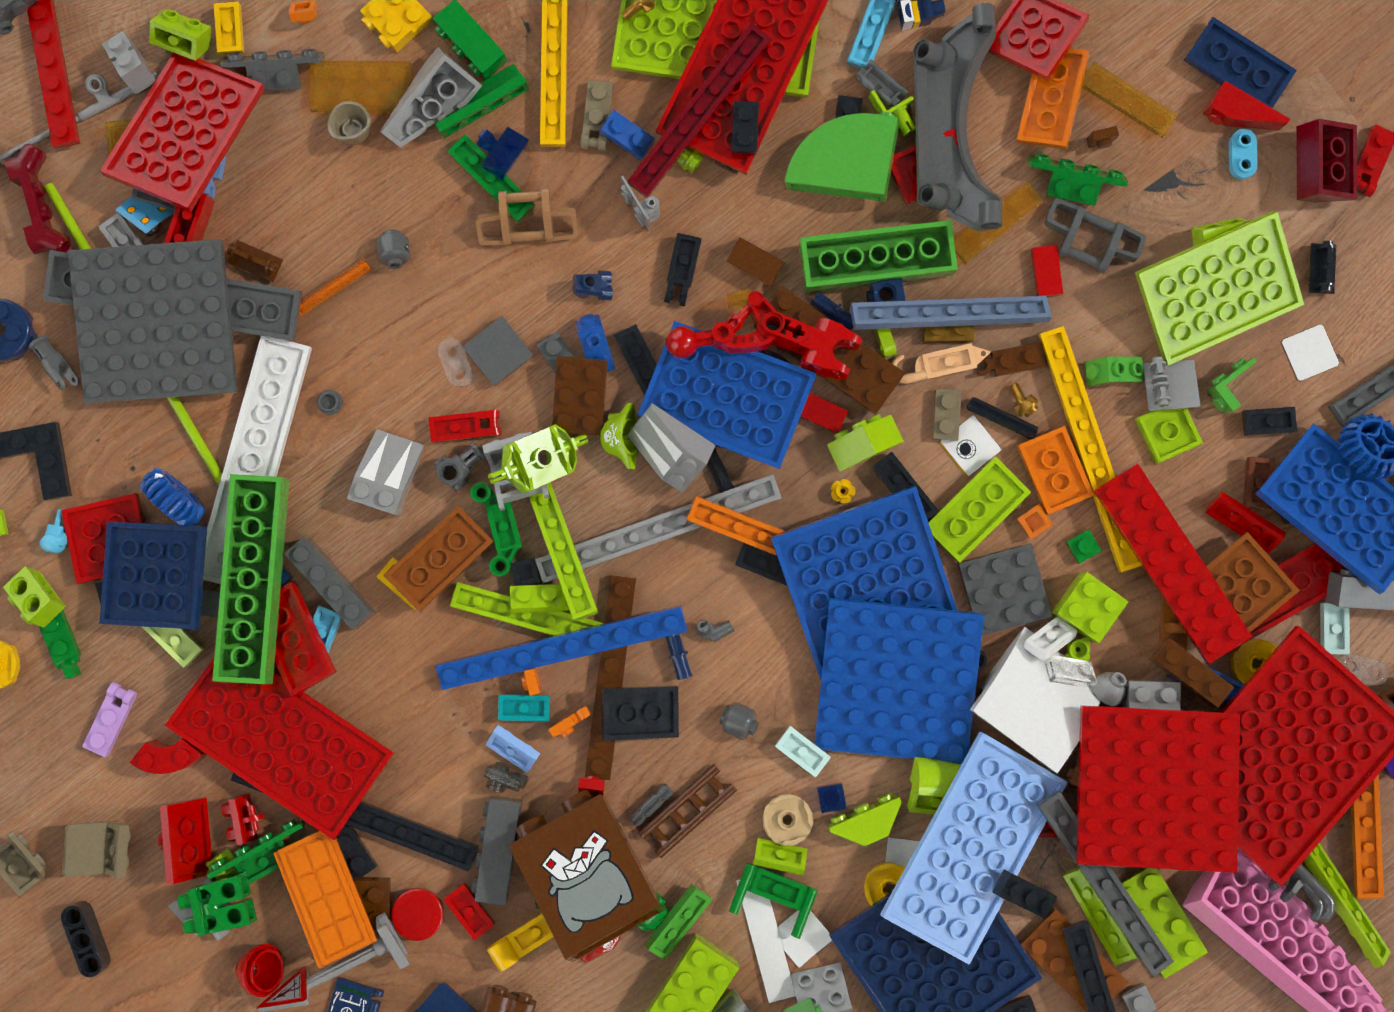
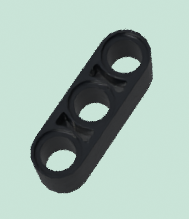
M78 901L66 907L61 913V922L78 969L85 977H95L109 967L111 958L91 904L86 901ZM74 909L80 912V920L74 917ZM83 933L88 935L90 939L89 944L83 941ZM91 958H95L98 961V968L91 964Z

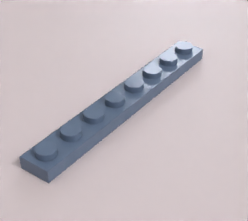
M1047 296L851 303L850 306L854 330L1049 322L1052 317Z

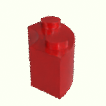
M183 738L174 745H167L153 740L145 742L129 763L145 772L168 774L197 764L207 754Z

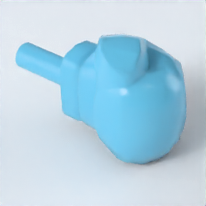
M60 509L57 511L54 525H47L45 536L39 542L40 547L45 552L60 553L68 544L65 527L61 526L63 517Z

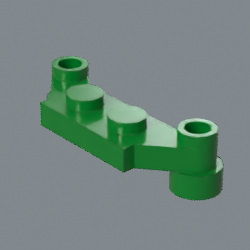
M478 482L472 486L470 495L474 501L485 505L497 550V556L490 561L489 569L495 576H505L510 571V563H512L518 549L523 548L512 503H504L505 510L500 511L496 493L491 490L489 485ZM485 489L486 495L480 498L479 491ZM500 562L505 564L503 571L498 570L497 566Z

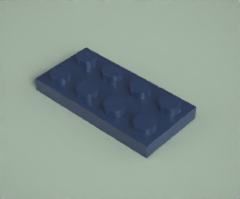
M1215 17L1210 19L1183 60L1222 85L1227 81L1271 108L1274 107L1297 71Z

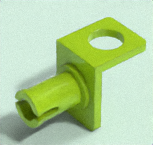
M875 90L870 92L868 100L876 113L888 112L897 116L899 129L904 137L909 135V132L911 134L916 130L914 122L906 111L914 100L912 96L886 110Z

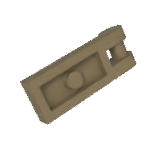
M588 80L581 149L588 150L589 147L598 148V151L606 152L607 138L602 134L599 135V138H593L590 135L591 132L599 133L611 112L613 82Z

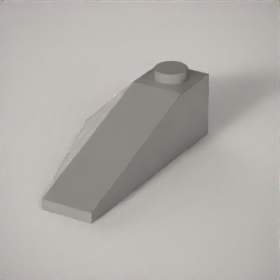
M437 47L421 67L380 132L401 148L423 134L427 128L446 118L447 115L456 109L460 110L466 106L482 85L456 61Z

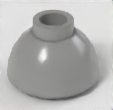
M1105 672L1093 679L1092 688L1100 701L1110 706H1117L1122 703L1126 696L1127 680L1119 672Z

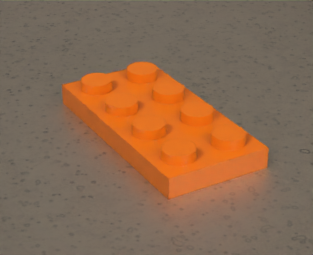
M1070 48L1048 81L1032 74L1017 136L1018 143L1067 150L1088 63L1089 50Z

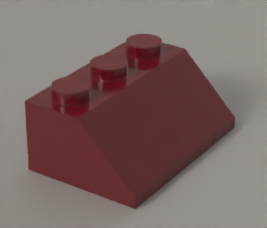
M1316 119L1296 126L1297 200L1313 203L1357 200V125Z

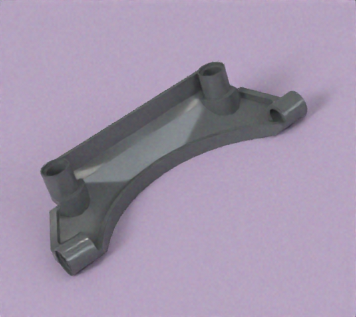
M980 3L973 6L972 15L967 16L944 35L942 42L936 44L927 39H921L913 49L917 201L919 204L935 210L947 209L948 217L979 232L998 229L1003 226L1002 197L993 192L978 174L970 155L967 139V112L971 90L980 65L996 37L995 6L990 3ZM955 128L958 147L952 135L945 137L943 133Z

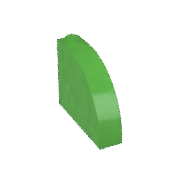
M881 112L879 114L859 113L841 116L824 123L803 140L791 158L785 177L787 190L886 202L899 128L898 117L888 112Z

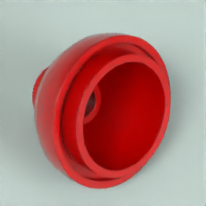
M258 944L249 948L243 954L235 968V973L242 989L251 996L266 997L278 988L284 973V961L280 951L271 944Z

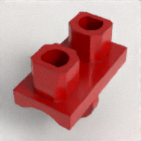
M250 794L229 799V802L221 805L222 815L225 818L232 817L233 826L228 827L226 830L227 841L242 845L258 839L257 830H259L257 820L265 817L264 813L256 814L255 805H252Z

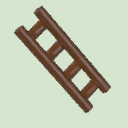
M715 764L708 768L638 831L643 839H646L651 834L658 842L660 847L655 852L661 859L737 791L731 783L724 787L715 776L720 770ZM706 784L717 794L708 804H705L696 794ZM689 800L698 813L687 822L677 810ZM670 817L679 830L668 839L658 827Z

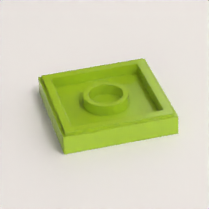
M1187 408L1151 411L1135 419L1155 464H1159L1203 444Z

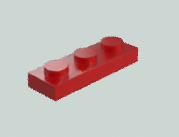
M1222 491L1206 507V514L1241 536L1248 532L1267 553H1270L1285 538V531Z

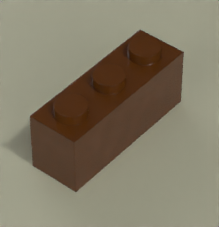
M1165 639L1149 658L1151 662L1177 682H1181V685L1210 707L1218 708L1234 688L1172 639Z

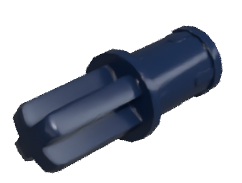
M821 292L815 295L811 301L813 306L827 315L830 320L832 319L842 324L850 331L853 329L851 315L841 308V304L837 305Z
M680 633L666 636L670 651L668 657L672 659L677 680L692 677L693 675L686 656L688 651L684 649Z

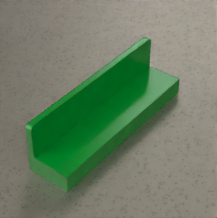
M514 64L481 82L482 87L466 106L460 110L456 109L447 115L446 118L435 123L444 139L529 90L527 81Z

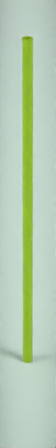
M46 184L44 186L45 191L79 249H91L54 184ZM166 397L219 486L223 473L178 397Z

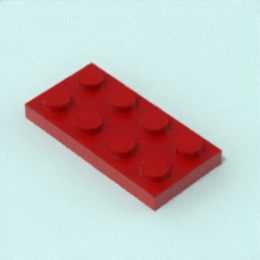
M290 582L280 589L275 663L290 697L298 696L337 672L300 590L294 582Z

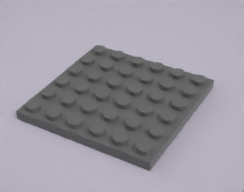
M223 240L68 250L84 403L238 392Z

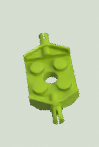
M555 424L515 442L503 445L502 468L488 474L489 479L494 478L489 481L491 484H495L503 479H507L520 492L525 493L574 472L576 467V450L578 447L588 444V439H585L587 436L582 434L578 437L570 438L564 429ZM540 451L545 452L548 459L545 465L538 461Z

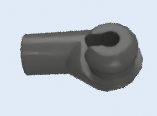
M701 620L696 625L698 635L713 642L735 631L729 620L719 626L708 623L706 620Z

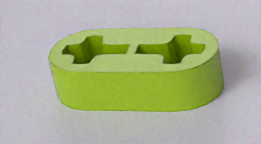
M890 328L873 329L882 356L887 358L896 355L897 350Z

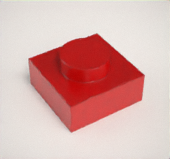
M586 776L585 779L579 778L578 793L588 790L592 797H596L599 794L604 797L605 781H601L600 778L595 776Z

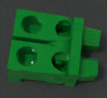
M246 871L196 885L187 890L188 892L177 897L180 910L192 908L193 917L183 920L185 934L197 933L198 936L248 926L257 920L252 897L244 899L251 894Z

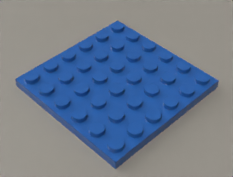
M911 486L770 537L820 680L829 598L958 611L916 486Z
M829 598L814 744L822 750L915 759V757L931 758L962 764L969 751L973 712L970 708L975 700L984 613Z

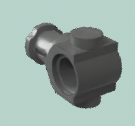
M473 441L470 443V447L462 454H454L451 458H447L444 455L434 463L439 479L457 492L468 483L466 479L471 474L470 469L481 460L485 461L486 457ZM450 467H454L457 471L456 477L452 480H447L445 471Z

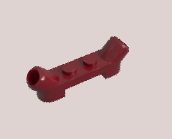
M24 144L18 156L5 160V166L9 180L18 186H22L32 225L23 227L27 244L34 254L45 251L49 252L50 250L67 253L71 247L70 238L52 228L50 222L52 213L49 206L45 204L43 197L46 192L37 176L47 158L46 153L31 144Z

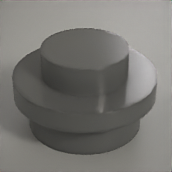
M326 390L319 395L317 405L324 414L334 415L342 409L343 399L338 392Z

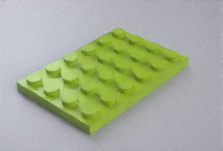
M1276 211L1264 214L1135 272L1161 356L1168 366L1304 305L1279 214Z

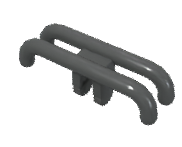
M1301 864L1290 876L1291 880L1281 893L1280 899L1283 902H1287L1301 889L1314 905L1310 919L1313 922H1317L1320 919L1327 922L1331 920L1335 913L1334 898ZM1273 880L1268 883V887L1273 891L1280 887Z

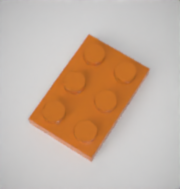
M1065 426L1017 445L1026 470L1047 515L1094 496Z

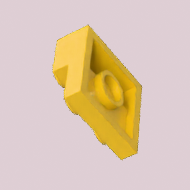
M371 0L360 10L363 15L361 21L370 31L375 29L380 34L378 39L387 49L392 47L397 53L433 21L432 16L417 0Z

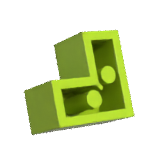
M880 414L853 425L854 431L850 433L846 429L834 435L836 440L827 444L841 472L904 442L892 415L881 418Z

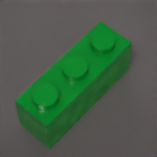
M457 0L450 2L433 17L436 25L435 32L443 41L448 39L452 43V51L460 59L464 57L469 62L467 67L476 77L481 75L486 80L508 62L501 48Z

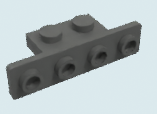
M304 49L301 53L292 54L291 50H281L276 52L277 55H267L265 51L251 53L252 56H242V53H229L220 64L221 68L246 66L247 78L262 83L265 88L264 91L300 89L301 81L298 64L320 63L324 59V52H317L316 49Z

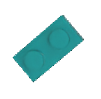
M499 694L498 720L550 721V695Z

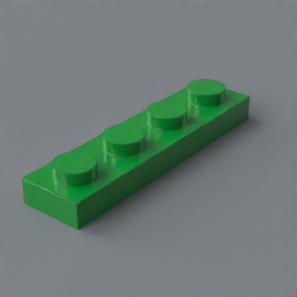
M466 134L447 150L452 158L498 204L499 191H507V193L522 192ZM533 202L508 203V213L519 223L535 207V204Z

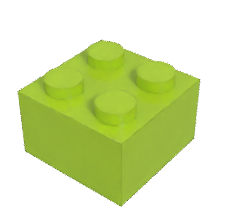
M1079 572L1051 613L1075 628L1078 633L1088 638L1091 642L1100 643L1129 601L1088 572Z

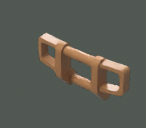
M541 188V191L517 193L499 191V212L481 214L476 218L480 245H512V242L538 240L554 242L578 237L576 210L574 208H551L549 188ZM542 201L545 230L511 232L508 203ZM552 216H570L572 218L573 230L554 233ZM500 220L502 237H485L483 235L482 223Z

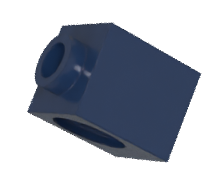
M902 278L872 283L869 287L870 290L866 291L867 302H887L880 299L879 292L881 290H886L891 294L890 301H906Z

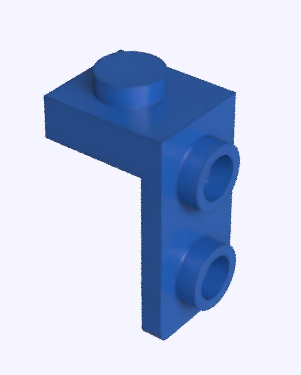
M599 314L582 316L575 323L585 357L608 360L607 372L614 370L615 365Z

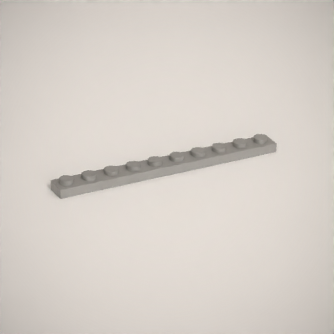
M772 474L705 499L743 513L782 499ZM691 503L574 545L582 569H586L703 526L686 519L692 505ZM550 554L535 559L543 583L558 579Z

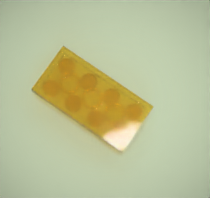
M321 61L320 63H310L309 110L311 112H332L339 103L353 101L364 106L368 113H392L411 84L410 61Z

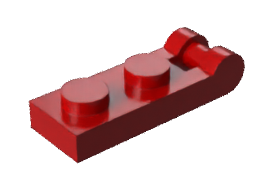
M1377 124L1371 127L1357 159V190L1362 191V195L1369 198L1377 188V182L1394 146V132ZM1361 176L1368 178L1367 182L1361 180Z
M499 410L428 417L432 443L502 435L501 427L498 425V419L500 418ZM481 420H488L489 428L481 429Z

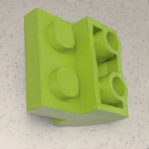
M915 757L909 779L912 783L907 804L909 812L935 814L962 764Z

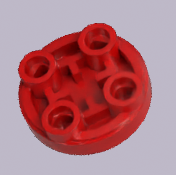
M408 889L398 897L393 905L391 917L394 928L402 937L408 940L422 941L430 938L437 932L443 922V901L428 889Z

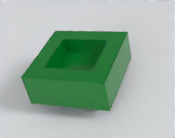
M1089 529L1065 542L1077 564L1101 552Z

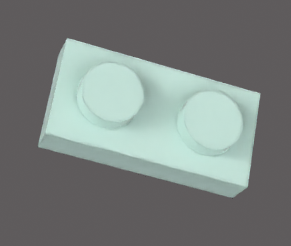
M1320 603V645L1330 654H1350L1349 608L1337 607L1330 603Z
M791 726L787 728L775 744L776 748L815 778L831 758Z

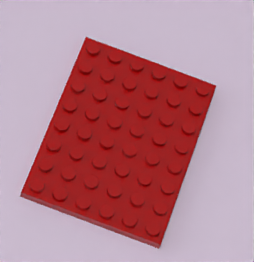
M1295 626L1221 710V713L1240 714L1238 849L1280 886L1284 885L1394 757V710L1300 626Z

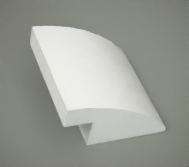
M1023 626L980 685L983 692L970 710L1050 770L1058 773L1079 742L1080 705L1099 706L1100 700L1092 688L1094 677L1074 662L1067 661L1065 656L1059 651L1044 662L1024 648L1025 640L1034 633Z

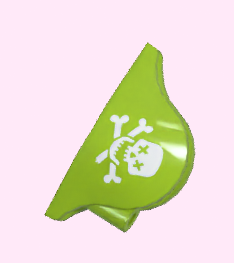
M627 403L620 413L609 414L608 421L602 427L600 435L604 450L621 459L628 469H635L638 449L627 436L637 423L634 403Z

